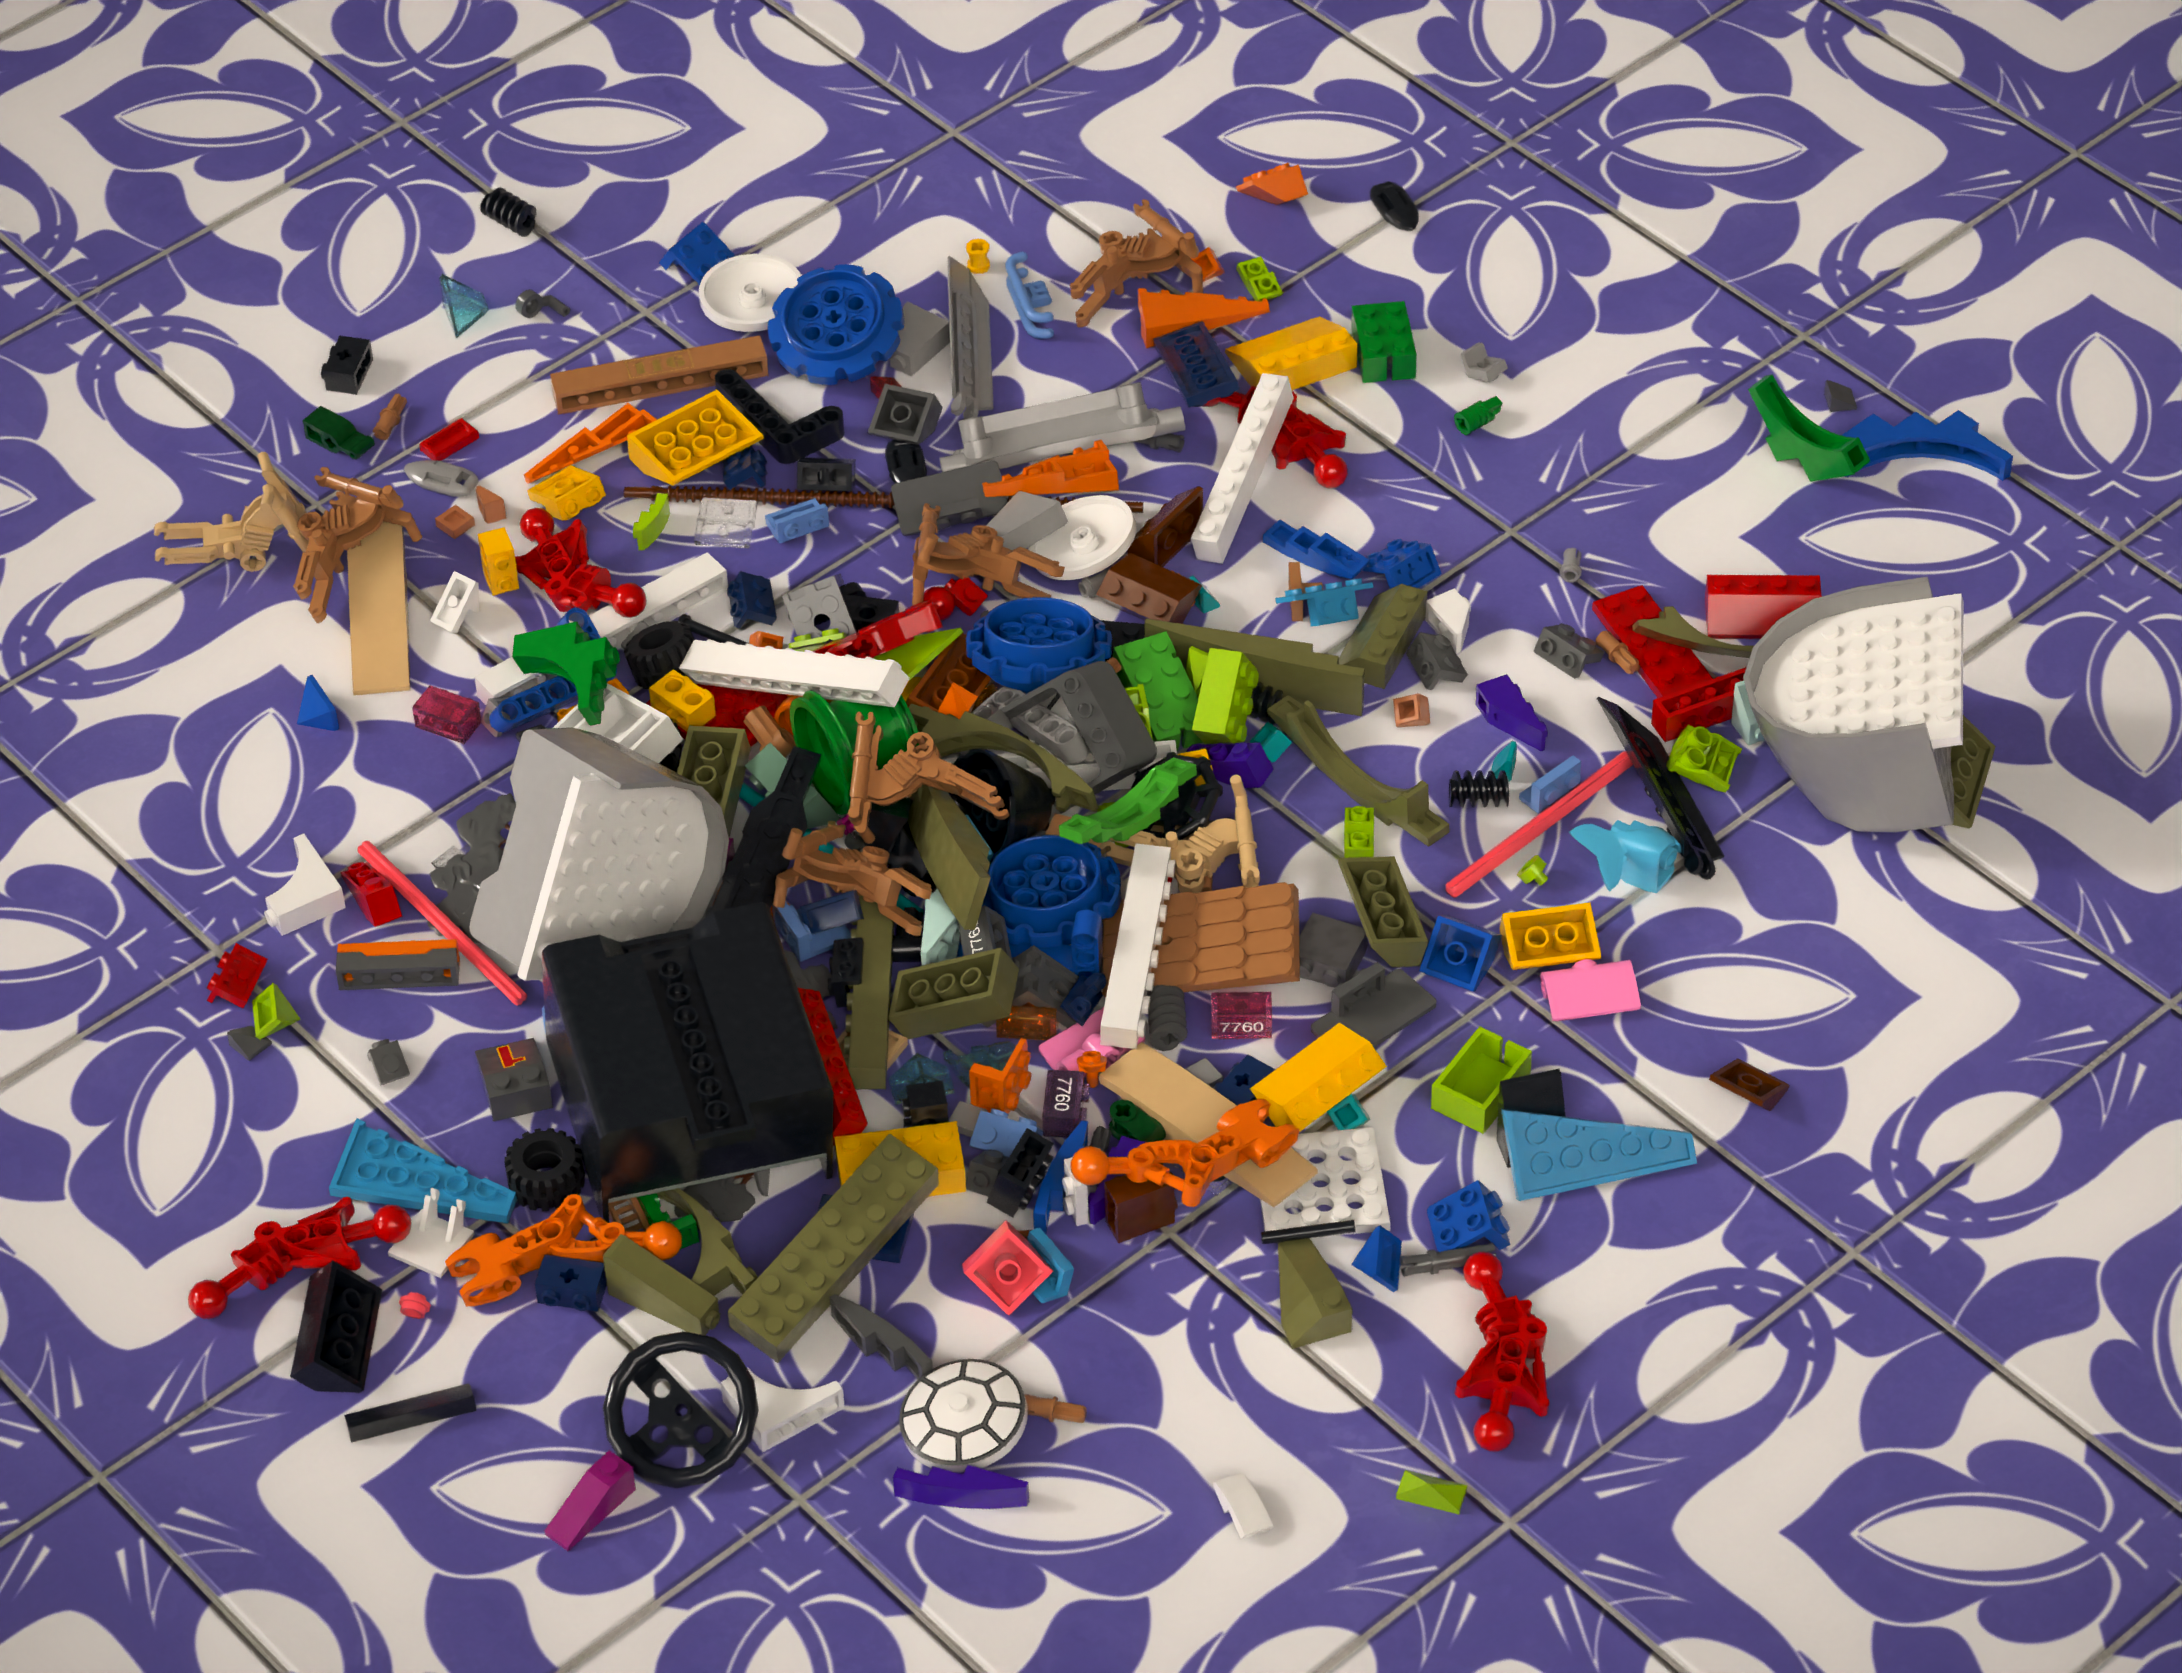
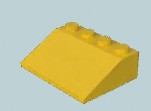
M1320 316L1225 349L1226 355L1250 386L1257 387L1262 373L1288 376L1291 390H1295L1357 368L1356 341L1344 327Z
M718 390L627 435L629 459L644 474L673 486L764 439L763 434Z

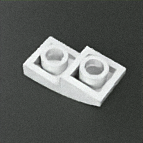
M1244 1473L1213 1482L1224 1513L1230 1512L1241 1539L1268 1531L1273 1527L1264 1504Z

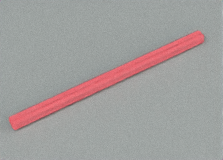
M1621 752L1447 882L1445 889L1447 894H1450L1452 898L1458 897L1630 768L1633 763L1627 752Z
M364 841L362 845L358 846V853L387 879L448 940L457 939L459 951L511 1002L519 1006L527 999V994L370 841Z

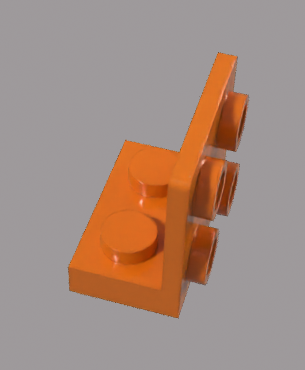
M1020 1038L1003 1071L991 1066L973 1063L969 1070L971 1105L986 1109L988 1113H990L991 1109H997L1008 1114L1010 1111L1016 1110L1022 1089L1026 1090L1032 1076L1031 1072L1028 1071L1031 1053L1028 1052L1027 1039Z

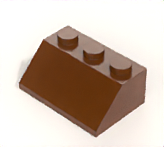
M1197 486L1176 495L1169 503H1165L1160 511L1152 519H1148L1144 527L1136 533L1131 546L1127 550L1128 554L1132 553L1164 567L1191 541L1203 511V488Z
M1129 553L1108 570L1096 595L1105 603L1144 621L1147 618L1183 624L1202 585Z

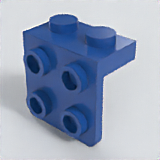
M1477 1180L1429 1206L1427 1215L1437 1251L1464 1248L1484 1236L1499 1250L1511 1245L1507 1234L1510 1228L1501 1213L1500 1208L1503 1207V1204L1497 1192L1494 1190L1490 1191Z

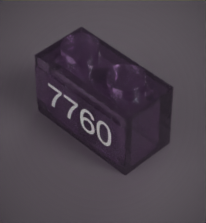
M1048 1070L1042 1114L1043 1136L1068 1138L1081 1121H1087L1088 1110L1083 1108V1104L1089 1103L1090 1084H1085L1084 1072Z

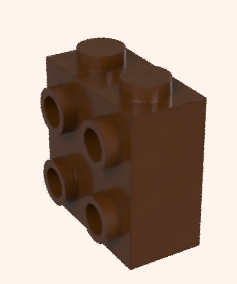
M1126 1174L1116 1176L1104 1182L1105 1221L1118 1243L1175 1223V1209L1178 1208L1174 1193L1175 1188L1167 1184L1160 1186L1149 1180L1143 1183H1136L1129 1180Z

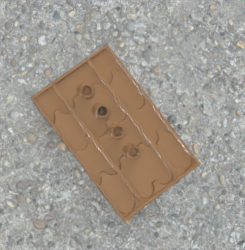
M1281 882L1249 888L1238 886L1200 893L1182 892L1171 894L1170 900H1164V905H1167L1166 922H1160L1159 927H1163L1162 944L1155 947V950H1159L1157 968H1151V973H1155L1154 986H1176L1182 989L1183 992L1300 981L1299 889L1294 883L1287 884ZM1121 899L1119 908L1112 918H1105L1103 920V974L1106 977L1107 984L1102 989V994L1105 997L1107 995L1125 899Z

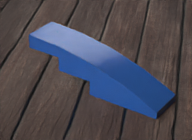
M1281 519L1263 534V543L1300 563L1332 575L1353 579L1370 562L1369 559L1326 532L1320 537L1304 526L1296 530Z
M1081 1121L1064 1141L1051 1162L1040 1187L1033 1212L1034 1229L1041 1228L1045 1234L1047 1233L1051 1210L1063 1211L1064 1209L1063 1198L1065 1197V1191L1062 1183V1178H1064V1159L1073 1157L1080 1148L1088 1146V1121Z

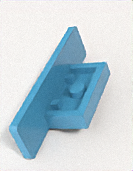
M1362 578L1346 580V586L1343 587L1342 582L1325 584L1326 590H1322V585L1305 587L1306 593H1302L1301 588L1287 590L1284 597H1278L1275 600L1277 604L1307 599L1311 627L1359 619L1355 591L1373 588V582L1362 584Z

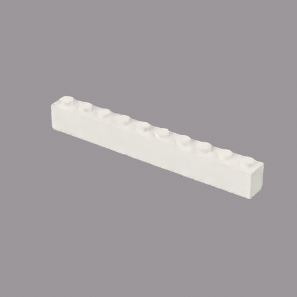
M707 552L641 587L646 594L647 604L644 611L637 617H622L614 611L612 604L601 608L589 615L600 637H606L611 645L619 650L622 648L621 643L640 622L644 621L648 626L667 621L670 622L726 592L728 588L727 570ZM510 657L475 676L477 697L486 705L490 698L514 696L557 675L547 673L524 674L514 659Z
M711 639L707 641L694 640L679 667L695 684L803 696L806 691L812 690L828 700L895 707L910 678L901 670L902 666L891 659L882 661L872 657H865V659L856 658L848 654L837 656L829 652L818 654L810 650L800 652L791 648H785V650L775 649L771 646H765L764 648L748 643L746 645H737L730 641L718 643Z

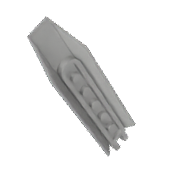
M949 256V327L952 396L954 398L951 404V413L959 416L964 411L963 417L967 419L977 417L979 410H992L994 408L989 301L971 271Z

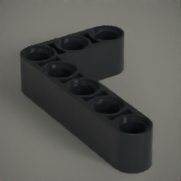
M723 369L715 375L716 390L763 434L764 439L759 441V443L782 464L794 463L800 460L801 457L804 458L839 441L844 436L843 411L837 406L823 407L788 424L736 371Z

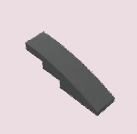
M834 1294L830 1297L831 1316L866 1357L877 1351L894 1371L906 1366L917 1380L933 1369L932 1360L910 1338L888 1321L863 1306Z

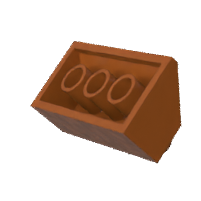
M962 633L939 654L906 700L908 707L910 704H915L921 707H929L933 711L938 712L953 682L975 694L978 698L992 679L972 665V658L967 657L966 634Z

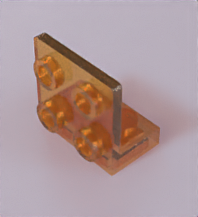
M1030 1002L1023 1006L1012 1005L1010 1017L996 1020L997 1038L1049 1040L1058 1034L1057 1008L1036 1007Z

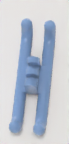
M1025 252L1015 253L1005 263L1008 274L1006 285L1026 332L1034 338H1052L1054 336L1053 329H1041L1034 325V322L1049 323L1053 320L1054 316L1051 312L1040 313L1034 310V308L1051 304V296L1044 281L1023 284L1021 278L1027 277L1028 270L1026 268L1017 269L1016 265L1026 261L1028 255Z

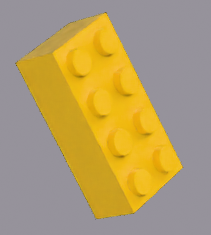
M957 1121L834 1137L840 1187L890 1133L938 1168L939 1185L928 1197L966 1192L965 1166Z

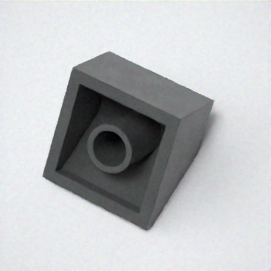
M885 384L868 433L919 445L935 431L943 407L935 394Z

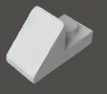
M454 571L430 622L457 634L468 610L479 613V583Z

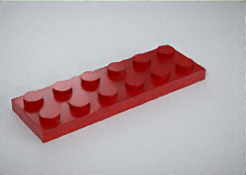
M1643 585L1593 601V612L1620 643H1625L1628 646V651L1639 661V674L1657 698L1713 679L1691 649L1658 641L1633 632L1632 626L1637 620L1659 618V612H1662Z

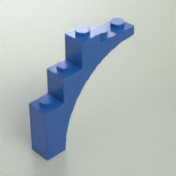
M1959 410L1937 425L1919 413L1914 412L1894 427L1873 413L1841 435L1853 438L1859 437L1871 460L1861 469L1895 459L1925 457L1964 463L1986 471L2002 481L2011 474L2013 455L1979 434V423Z

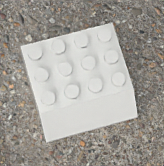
M608 683L603 694L605 708L601 714V724L590 726L578 710L577 704L553 727H573L602 735L657 763H660L683 740L669 716Z

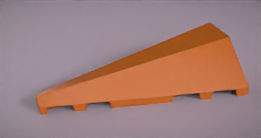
M1146 288L1138 289L1141 336L1146 348L1155 346L1153 338L1201 321L1204 322L1208 330L1270 312L1269 303L1266 298H1263L1262 301H1250L1242 296H1239L1238 299H1226L1224 295L1185 292L1184 295L1170 294L1168 290H1161L1160 293L1147 292Z
M1102 440L1094 441V447L1083 451V448L1078 447L1073 450V455L1051 457L1023 468V473L1012 477L1010 474L1002 476V481L990 484L985 482L982 483L985 497L1014 496L1018 491L1034 495L1118 491L1119 483L1118 471L1109 458V449Z

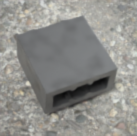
M1312 912L1299 936L1300 978L1313 980L1329 987H1336L1350 980L1368 948V938L1364 928Z

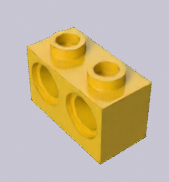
M505 527L478 534L483 574L492 595L519 589L514 548Z
M674 669L649 687L651 707L669 716V718L673 719V723L676 722L685 731H688L689 725L703 726L716 716L715 699L712 693L707 689H702L693 683L689 677L681 675Z

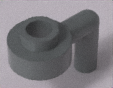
M533 290L522 292L515 304L517 312L526 318L536 316L541 308L545 306H550L564 317L570 313V308L554 296H540Z

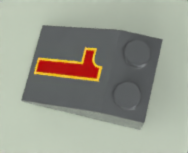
M534 1038L475 1051L493 1121L553 1108L548 1077Z

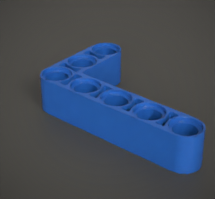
M571 608L557 624V626L568 624L569 620L578 622L582 630L588 633L590 640L601 638L589 615L581 608ZM556 676L503 700L492 711L489 719L490 724L498 732L504 733L577 701L576 687L565 678ZM614 677L606 678L607 682L612 680ZM549 690L555 692L558 699L552 697ZM525 701L532 703L534 709L529 708ZM502 712H506L511 720L504 718Z
M1092 910L1078 911L1074 917L1071 945L1063 944L1062 946L1038 949L1079 977L1083 974L1088 978L1093 973L1101 972L1103 960L1101 916ZM960 941L956 958L964 956ZM1030 943L1009 944L1012 958L1030 948Z

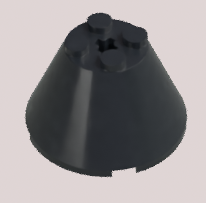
M983 748L969 749L967 754L960 755L956 759L954 765L991 786H995L998 793L993 796H1000L1005 804L998 811L1007 809L1009 812V816L1006 819L999 820L992 813L956 794L948 792L963 814L970 817L994 854L997 852L994 858L1009 845L1022 839L1034 837L1038 833L1048 830L1052 805L1055 803L1056 796L1052 794V788H1048L1046 782L1040 776Z

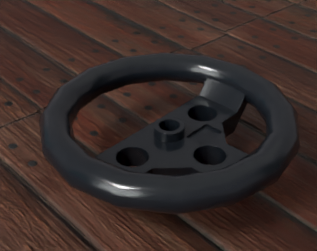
M687 1331L655 1336L629 1352L611 1376L603 1404L607 1440L616 1455L631 1465L633 1472L646 1482L672 1488L708 1483L733 1467L752 1440L759 1412L755 1381L740 1356L715 1337ZM688 1351L706 1355L726 1370L736 1387L739 1405L734 1433L730 1438L656 1359L657 1357L668 1353ZM633 1381L649 1398L648 1422L637 1433L628 1437L625 1432L622 1408L627 1388ZM661 1381H667L671 1386L669 1394L663 1398L656 1397V1385ZM683 1408L687 1409V1413L684 1416L680 1413ZM659 1426L667 1427V1439L661 1443L654 1442L652 1439L654 1429ZM703 1427H710L713 1430L712 1439L705 1444L699 1443L697 1440L698 1431ZM672 1447H694L705 1459V1462L700 1465L678 1469L653 1463V1461L661 1458Z

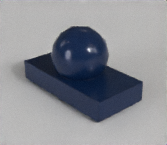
M857 890L800 906L804 924L810 929L811 935L864 919Z

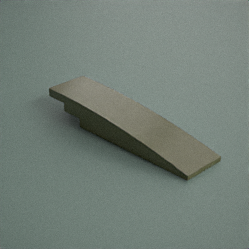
M1147 618L1145 620V638L1167 631L1176 650V657L1179 656L1184 669H1186L1188 651L1191 646L1209 653V648L1243 652L1257 668L1259 673L1258 682L1263 683L1262 692L1269 685L1273 687V696L1279 689L1283 691L1282 699L1289 695L1302 705L1308 700L1314 704L1316 709L1362 716L1364 709L1365 668L1340 665L1339 656L1313 652V644Z
M923 785L915 793H912L910 797L913 803L909 810L907 822L912 837L933 882L964 930H975L991 879L988 875L990 862L987 859L990 848L948 792Z

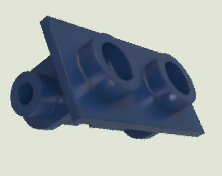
M1097 972L1086 978L1081 974L1060 1005L1067 1015L1081 1026L1084 1025L1103 996L1101 990L1107 984L1105 975Z

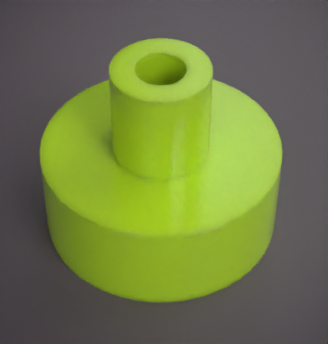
M1535 855L1525 863L1517 876L1525 884L1534 880L1541 886L1548 880V877L1542 872L1547 863L1539 855Z

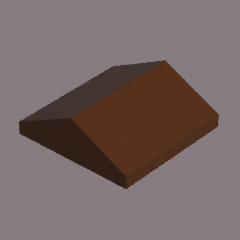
M1738 1058L1712 1073L1709 1078L1710 1081L1768 1111L1775 1107L1790 1086Z

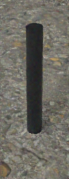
M1354 1220L1265 1231L1261 1232L1263 1244L1352 1233L1356 1232Z

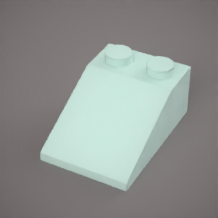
M938 889L935 892H931L930 899L925 901L921 945L922 966L953 959L957 956L960 937L958 920Z

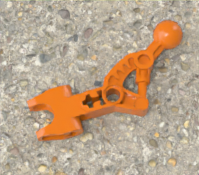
M1256 1099L1239 1104L1227 1111L1218 1121L1217 1129L1219 1132L1199 1143H1194L1190 1140L1147 1142L1129 1151L1128 1157H1108L1100 1148L1087 1146L1080 1148L1074 1154L1070 1167L1074 1178L1080 1183L1089 1186L1101 1183L1108 1174H1126L1129 1180L1136 1183H1143L1149 1180L1160 1186L1167 1184L1182 1192L1181 1200L1184 1205L1195 1207L1200 1204L1211 1182L1251 1159L1260 1168H1265L1276 1162L1298 1140L1299 1129L1294 1124L1289 1123L1278 1127L1264 1124L1263 1122L1269 1116L1271 1104L1266 1099ZM1159 1163L1181 1165L1185 1173V1180L1171 1174L1169 1168Z
M571 1194L564 1199L563 1203L548 1219L525 1228L502 1241L498 1234L495 1233L479 1236L452 1253L445 1263L452 1277L477 1274V1276L465 1283L459 1292L466 1307L479 1306L499 1301L515 1293L521 1286L519 1276L540 1268L544 1254L604 1263V1253L618 1236L622 1234L664 1261L678 1254L682 1247V1235L672 1223L665 1221L650 1225L645 1232L625 1231L624 1226L618 1222L608 1223L602 1217L595 1218L586 1211L580 1195ZM585 1224L589 1227V1233L598 1240L580 1241L575 1238ZM464 1259L469 1260L463 1265L455 1267V1265L459 1261ZM483 1289L478 1295L469 1296L472 1292Z

